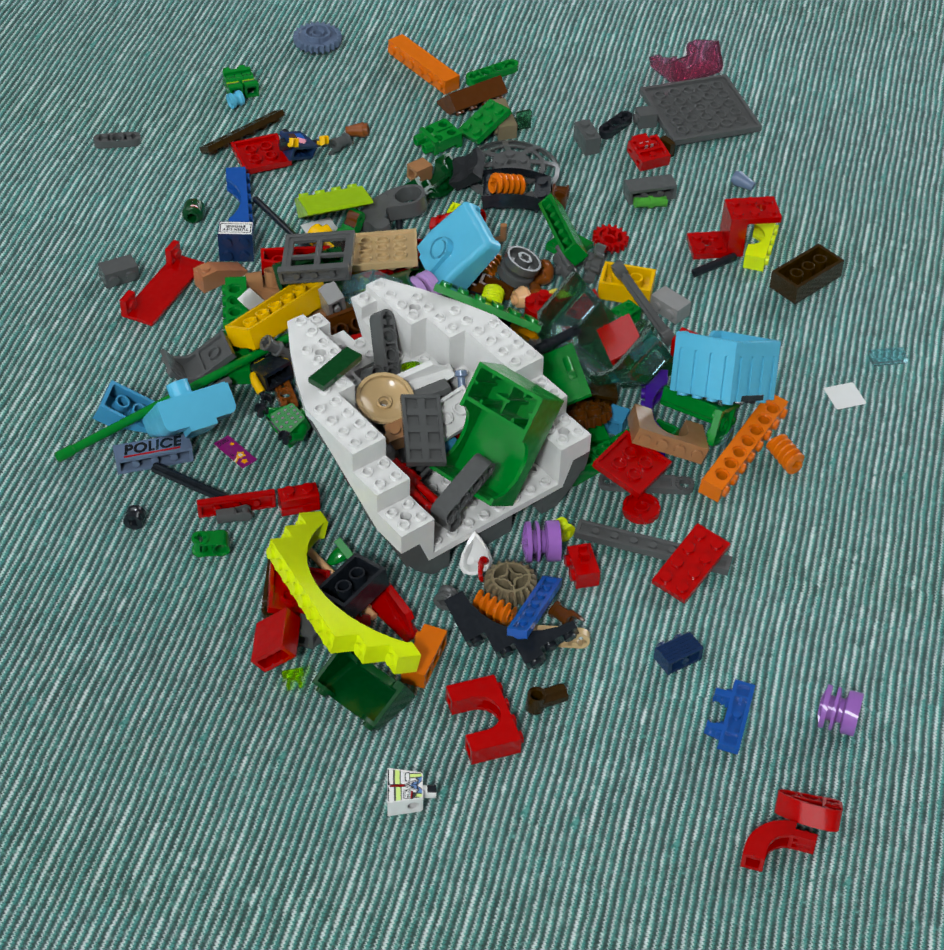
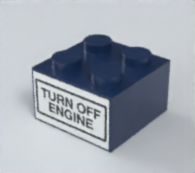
M219 221L217 234L219 260L254 262V222Z

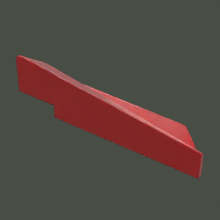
M389 582L390 585L370 604L378 617L405 642L414 640L418 631L411 622L414 619V615Z

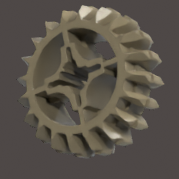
M506 559L504 563L498 561L496 565L492 564L490 569H487L483 581L484 592H489L491 599L493 596H497V602L501 599L505 600V605L510 602L514 607L517 604L522 606L537 585V575H535L534 569L529 568V564L523 565L522 561L516 563L514 559L512 562H508Z

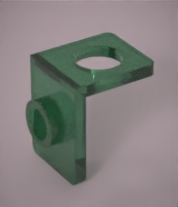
M531 109L516 112V118L514 119L517 123V130L531 128Z

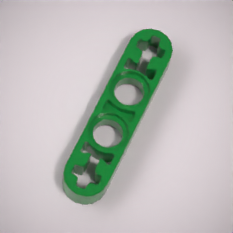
M508 59L466 74V84L472 86L499 75L504 77L518 71V61Z

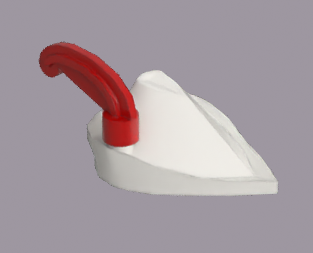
M474 531L461 554L460 569L464 574L478 575L480 582H483V573L490 569L493 560L483 539Z

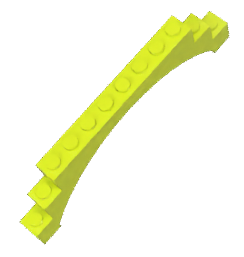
M321 511L299 513L298 521H296L295 525L285 526L281 538L270 539L269 547L266 550L267 558L270 559L275 570L281 576L282 581L290 590L291 595L296 599L298 606L303 610L306 618L310 621L315 632L318 633L323 644L331 654L354 651V654L362 664L386 662V665L389 666L393 674L417 672L421 654L413 642H404L389 637L353 619L333 604L315 583L309 570L307 553L319 539L325 538L328 521Z

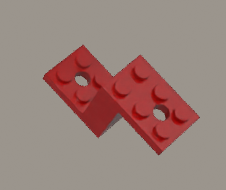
M774 196L724 199L720 231L687 233L686 239L693 260L721 258L733 252L737 257H743L747 225L781 223L782 216Z

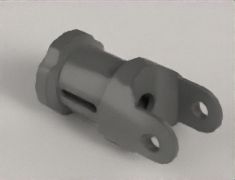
M344 132L340 137L330 139L329 144L322 145V147L330 146L333 150L328 155L339 152L345 146H351L352 140L350 135Z

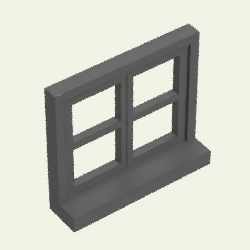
M355 230L287 234L282 264L277 269L280 284L351 280L356 240ZM345 241L344 252L322 253L323 242ZM316 243L315 254L293 255L294 245ZM343 257V262L321 264V258ZM314 259V264L292 266V260Z

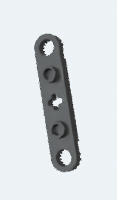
M601 474L599 476L598 486L602 490L627 492L613 481L609 484L604 483V480H610L605 475ZM662 474L644 493L687 495L694 490V480L690 479L689 476L678 477ZM680 484H687L689 486L683 488Z

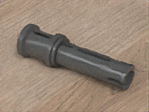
M265 335L261 339V350L269 351L275 357L281 356L291 360L290 349L285 347L283 342L274 340L270 335Z

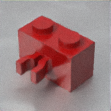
M591 544L567 546L566 555L563 556L564 565L569 568V579L574 582L575 588L599 586L600 569Z

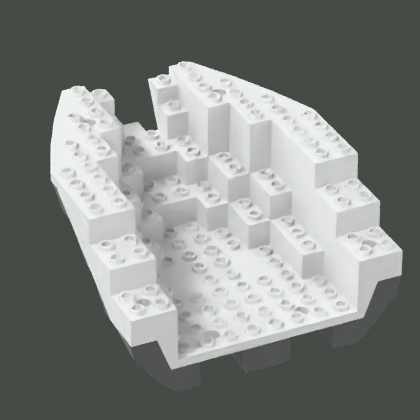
M379 278L366 284V291L351 297L362 335L358 339L354 340L344 330L331 335L330 322L320 313L308 318L302 314L287 321L290 357L296 386L305 414L321 442L329 448L348 485L357 495L368 520L392 547L406 568L410 566L419 572L435 574L449 566L450 549L469 539L474 531L479 534L487 545L512 530V515L529 505H532L541 514L554 508L564 498L580 472L586 466L590 452L591 434L566 413L568 395L543 375L544 356L493 314L424 289ZM383 309H389L394 314L401 372L429 360H435L440 365L450 363L454 373L457 370H467L468 376H465L467 389L479 362L503 364L564 400L513 506H489L473 496L459 513L461 516L459 527L455 531L450 532L435 522L433 516L410 496V478L392 460L398 458L402 464L405 462L399 451H395L391 443L387 444L386 437L383 436L386 433L384 428L386 424L375 423L367 419L359 411L356 404V391L361 383L360 373L363 369L374 366L370 330V316ZM349 347L362 354V360L325 391L308 382V377L344 348ZM457 377L447 380L452 392L458 388ZM432 471L422 483L434 494L440 496L451 481Z

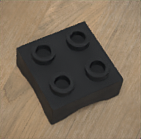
M476 147L468 155L453 158V175L449 179V185L456 191H459L482 180L486 154Z

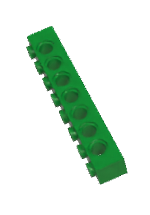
M246 276L225 277V285H222V295H226L222 296V304L226 306L222 307L223 318H226L223 319V330H226L225 326L248 312V309L237 300L247 290ZM232 346L236 358L232 361L250 353V349ZM250 363L225 375V378L229 376L232 380V385L251 384Z

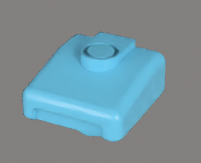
M463 202L435 226L417 246L420 253L419 259L425 270L433 273L439 282L445 280L452 283V288L457 290L459 287L468 289L501 249L499 241L494 239L480 214V207L470 202Z
M185 378L166 385L170 399L157 402L143 417L142 421L150 437H166L183 432L185 438H191L210 431L218 424V420L230 416L236 409V403L228 382L225 383L224 381L192 391L188 379Z

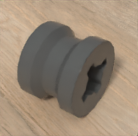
M442 585L438 590V594L433 598V602L438 608L448 611L449 609L444 600L458 592L452 586Z

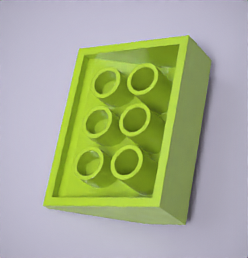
M357 183L347 185L346 189H341L340 186L333 187L330 192H325L324 189L317 190L314 195H309L308 192L298 194V198L294 199L298 219L362 207L373 203L372 198L364 187L357 186Z

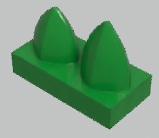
M340 537L334 541L337 547L329 555L326 562L328 565L341 563L353 555Z

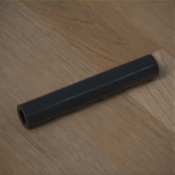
M733 252L691 270V273L694 277L700 276L736 261L737 255Z

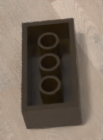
M817 244L773 270L769 287L796 304L841 277L844 260L824 246Z

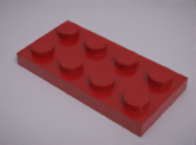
M697 523L653 577L652 584L685 604L727 552L731 543Z

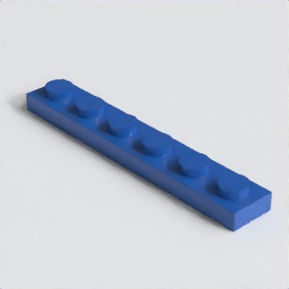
M542 576L507 627L508 636H513L516 639H527L561 588L562 578Z

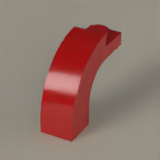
M776 820L765 823L756 828L746 840L740 867L762 872L767 855L779 848H789L813 854L818 834L796 829L797 821Z

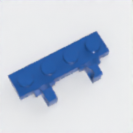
M735 679L732 689L724 690L716 687L713 702L717 701L721 705L725 704L724 707L727 708L725 719L720 723H712L707 720L704 734L719 740L717 749L738 755L755 689L754 684Z

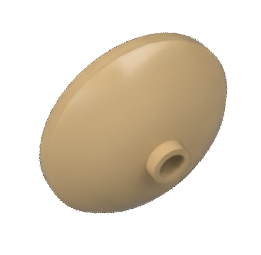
M379 372L371 374L361 381L355 398L359 411L367 419L379 424H388L402 418L401 394L414 393L411 386L402 377L393 373Z

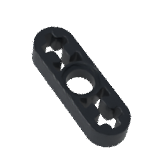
M621 111L599 127L601 138L610 139L632 123V113Z

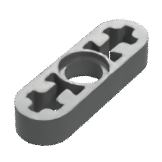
M138 132L97 134L93 137L94 146L98 149L136 147L141 144V135Z

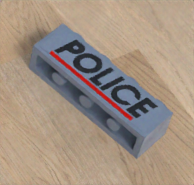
M184 433L112 446L118 475L151 469L155 462L164 466L194 461L190 438H185Z

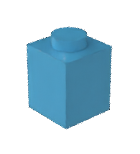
M612 404L613 417L604 424L607 433L617 435L626 429L630 409Z

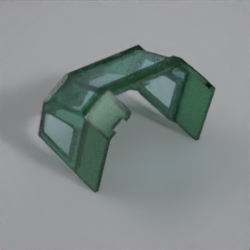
M575 270L537 312L539 325L542 326L537 336L541 340L550 338L575 324L579 325L577 329L581 328V335L553 348V350L573 343L585 377L596 386L620 385L622 388L648 385L672 358V355L653 333L655 330L654 326L650 324L646 326V320L641 318L635 324L638 332L642 331L639 333L640 337L613 366L597 329L617 320L619 317L600 301Z

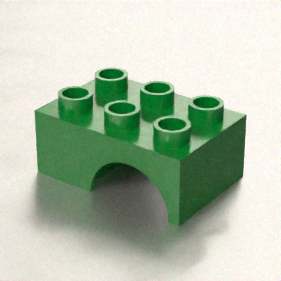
M479 362L459 404L464 406L466 410L463 430L456 443L446 453V466H429V468L452 482L475 454L480 453L495 463L496 467L492 475L474 496L489 506H513L564 400L503 364Z

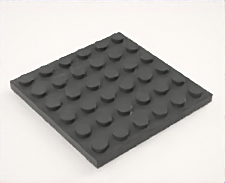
M727 74L640 87L641 96L648 106L654 105L658 113V123L667 137L676 143L675 146L739 136L762 130V125Z

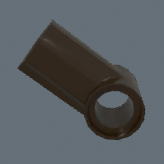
M561 683L547 688H530L527 692L526 711L532 715H539L546 707L568 701L567 688Z

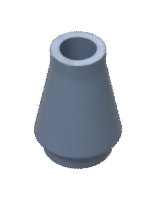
M735 171L730 181L734 186L750 191L756 185V182L752 181L742 171Z

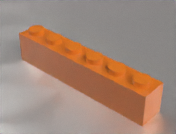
M401 34L388 40V53L443 94H448L459 89L460 75L408 37Z

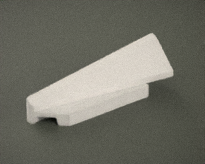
M429 360L397 375L406 380L412 390H416L444 378L447 381L453 378L455 373L450 363L440 365L435 360Z

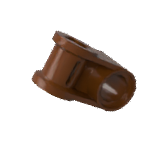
M553 184L552 195L566 210L570 185L557 186Z

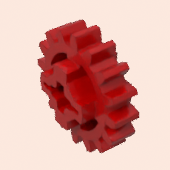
M602 224L601 227L597 226L596 230L593 231L592 242H594V246L595 243L606 245L604 253L610 251L613 254L614 251L619 253L620 250L624 251L627 248L629 236H627V231L622 232V227L617 228V225L612 227L610 224L608 226Z

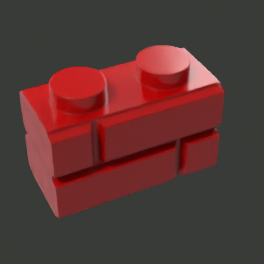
M316 482L277 489L278 506L282 517L320 510V495Z

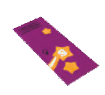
M229 435L214 443L216 447L242 469L257 461L253 455Z

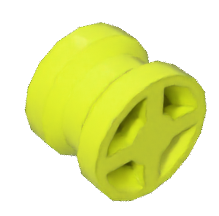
M559 517L556 520L560 522L562 542H565L573 536L575 527L572 524H568V520L565 517Z

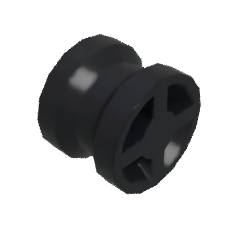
M130 505L123 519L124 525L132 530L140 529L143 525L146 511L141 506Z

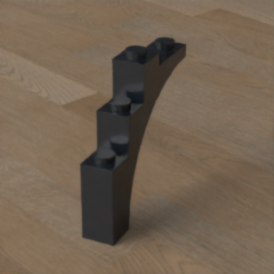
M463 591L444 600L469 648L481 645L488 638L498 659L512 655L514 650L517 649L528 670L531 668L536 669L543 665V662L546 661L544 652L555 650L560 643L564 641L570 642L579 634L574 621H570L550 629L533 630L527 639H516L513 636L507 635L506 626L498 624L481 614L469 602Z

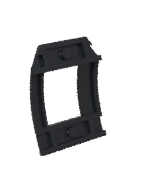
M522 168L483 170L484 183L481 200L484 211H487V208L496 207V209H526L538 213V210H540L538 203L550 193L552 194V177L543 173ZM495 172L520 174L523 177L534 178V197L521 194H492L488 190V180Z

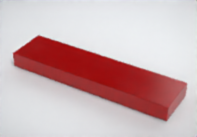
M274 489L196 500L199 518L216 516V510L232 508L244 504L249 505L251 511L276 507Z

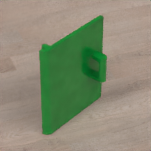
M573 343L542 355L544 356L543 375L568 395L567 406L592 396Z

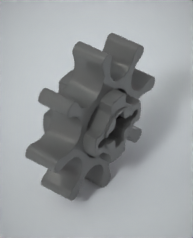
M595 243L593 252L588 253L583 266L585 275L582 282L591 285V283H594L595 276L600 275L605 263L604 251L606 245Z

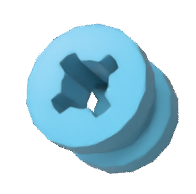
M240 90L226 95L227 103L232 109L236 108L237 105L242 106L245 104L244 95Z

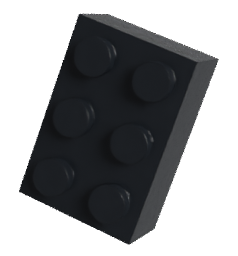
M355 552L319 588L333 604L354 619L390 584L386 568Z

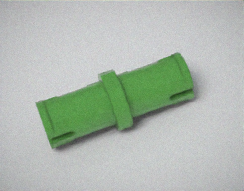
M652 195L648 197H634L633 205L634 208L648 207V209L667 207L668 199H666V196L653 197Z

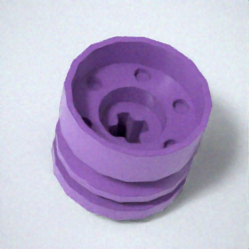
M559 520L545 521L543 530H540L538 521H534L533 530L530 521H524L522 551L526 563H532L533 554L535 561L540 562L541 553L545 554L547 562L561 561L562 538Z
M828 684L821 697L817 713L818 727L823 728L825 719L830 720L828 730L831 731L835 722L840 723L839 731L841 734L854 737L864 693L850 690L845 699L842 698L841 687L838 688L837 695L834 696L831 695L833 685Z

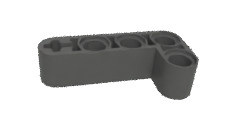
M383 309L370 316L374 366L361 371V381L374 373L387 372L396 375L401 373L394 314L389 309Z
M480 453L475 454L433 503L430 511L435 522L450 532L455 531L461 523L460 511L492 475L496 467L495 463Z

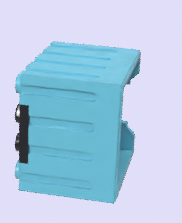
M713 330L709 336L689 333V331L676 332L670 390L677 391V395L688 396L690 394L692 398L703 399L705 397L710 402H718L720 400L725 405H733V403H766V400H774L781 342L779 340L722 330Z

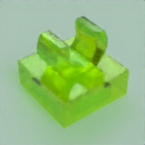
M303 667L281 671L282 682H286L287 691L291 690V682H296L298 689L302 688Z

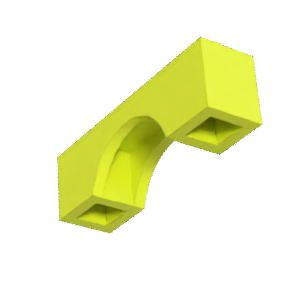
M776 223L754 224L752 237L759 242L748 244L743 268L763 272L764 266L769 264V255L772 254L779 225H776Z

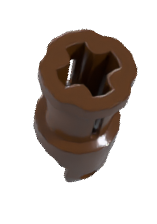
M559 601L554 602L548 611V616L556 618L562 622V625L574 621L575 618L585 621L575 611L563 607Z

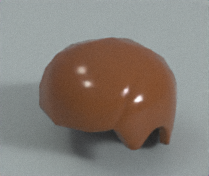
M541 259L542 266L534 277L533 282L544 286L552 281L554 267L549 260Z

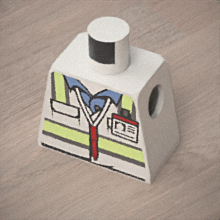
M387 768V816L420 812L423 810V798H436V785H423V774L421 772Z

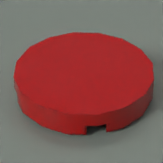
M643 493L639 498L630 494L622 503V513L632 523L646 525L653 523L660 515L661 506L658 499L648 493Z

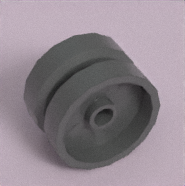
M511 246L499 263L497 273L506 284L513 288H518L522 285L528 288L542 265L540 259L531 250L522 246Z

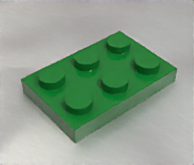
M489 99L458 130L462 133L463 137L479 145L512 112L509 108Z

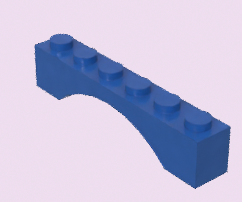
M246 167L226 168L227 191L240 203L239 208L229 218V221L253 222L252 204H248L251 203L249 173H246Z

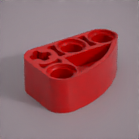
M780 789L777 793L774 813L788 820L797 821V823L829 832H838L843 805L841 801Z

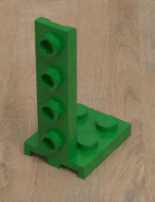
M667 385L663 388L660 404L711 423V427L706 434L708 445L715 446L732 437L730 431L732 425L736 422L737 417L734 416L740 404L733 403V405L720 406L704 399L692 398L690 394L688 396L677 395V391L670 390V386Z

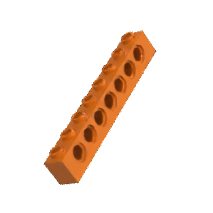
M774 394V400H766V403L758 405L702 478L698 490L699 493L716 502H719L722 497L728 495L730 486H734L737 483L738 475H743L748 466L747 463H752L756 456V451H761L764 441H768L771 437L772 430L778 428L780 419H785L788 413L786 408L789 401Z

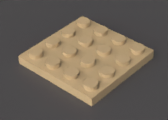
M416 228L356 233L352 272L378 271L380 269L395 270L397 268L410 269L418 266Z

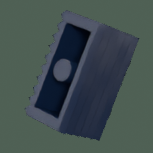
M691 632L683 635L679 633L672 640L662 641L657 644L654 651V659L667 675H670L681 668L683 669L688 665L694 664L698 660L700 661L703 654V645L696 640Z

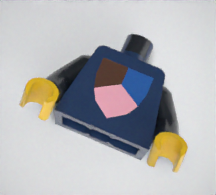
M283 129L279 134L281 138L278 142V147L289 161L313 159L317 147L329 144V136L322 135L319 136V139L311 140L301 131L289 132L287 129Z

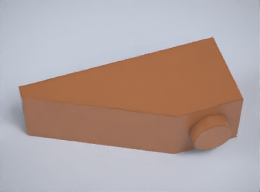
M206 262L193 268L194 283L203 293L224 285L225 277H241L248 273L239 262Z

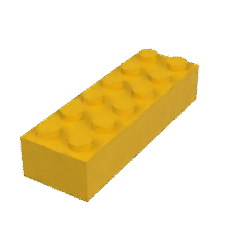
M324 282L290 284L227 324L225 329L231 345L258 350L260 349V341L265 335H270L274 339L278 334L287 331V321L302 314L308 317L313 311L322 308L318 289L324 285Z

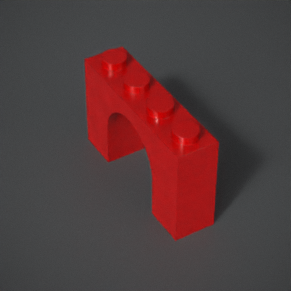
M495 675L446 686L445 700L451 715L472 710H484L492 713L498 719V723L490 729L465 735V750L471 765L521 753V744L524 743V737L521 730H517L516 717L510 713L509 701L507 698H504L502 684L497 682Z

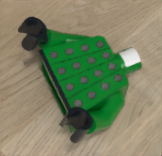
M262 403L255 405L254 411L257 412V417L263 418L266 415L270 426L278 434V440H282V443L289 448L293 447L298 441H303L311 429L304 408L299 410L293 403L281 407H266Z

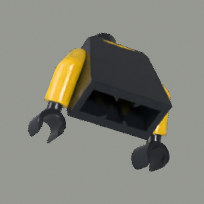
M267 355L259 361H252L250 365L251 385L257 395L261 396L260 403L266 405L265 400L270 405L272 400L271 395L265 393V391L269 392L294 377L292 362L288 358Z

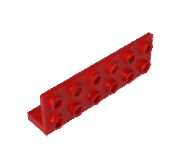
M173 240L165 249L166 264L137 296H135L134 291L128 290L120 299L121 316L153 326L194 279L193 268L204 264V262L181 255L180 241Z

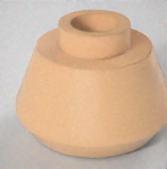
M523 285L514 290L510 296L512 305L524 309L525 298L531 295L530 290Z

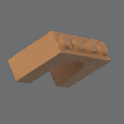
M634 404L627 417L633 444L698 464H702L709 451L702 424L685 420L679 436L666 432L657 425L651 408Z

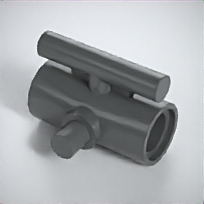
M556 245L557 253L553 256V262L556 265L554 276L561 275L565 283L574 284L580 278L577 269L583 265V262L574 266L562 253L559 245Z

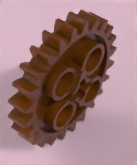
M593 400L578 401L568 405L566 408V413L586 430L590 427L602 426V423H607L613 417L612 407L609 406V403L606 404L605 401L600 402V400L595 402Z

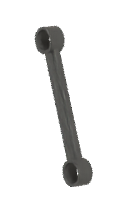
M618 260L611 265L613 273L621 280L657 330L663 343L669 347L672 343V338L675 336L674 333L662 321L631 278L622 261Z

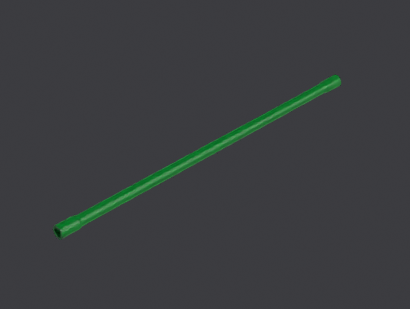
M288 333L275 340L283 342L284 345L289 343ZM261 349L253 350L190 383L191 390H199L270 352ZM167 395L92 435L55 452L54 455L57 461L61 463L83 449L143 419L157 402L170 399V396Z

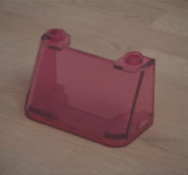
M695 39L690 41L686 47L687 55L677 59V56L662 57L659 54L649 57L651 67L670 83L708 77L719 73L723 68L718 40Z

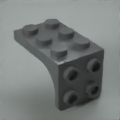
M223 330L194 352L185 356L171 355L164 348L160 350L161 360L167 367L165 369L166 373L176 380L187 378L189 384L225 366L236 358L229 338Z

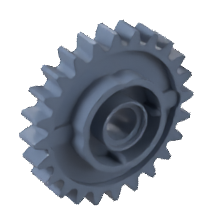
M319 21L316 23L311 22V24L305 23V26L300 25V28H296L297 31H294L293 34L296 48L300 47V51L305 50V53L310 51V54L313 52L324 54L325 51L330 53V50H335V47L339 48L342 41V34L339 28H335V25L330 26V23H319Z

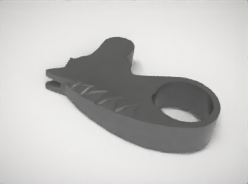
M416 184L402 185L387 190L372 199V204L365 205L360 210L365 213V220L360 232L391 230L390 221L413 218L424 213L428 207L424 188Z

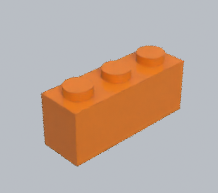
M424 624L421 631L418 630L414 638V645L421 654L417 672L401 674V682L425 689L447 645V630Z

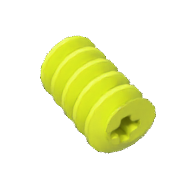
M487 284L481 296L486 297V301L489 303L494 300L502 304L505 292L498 284Z

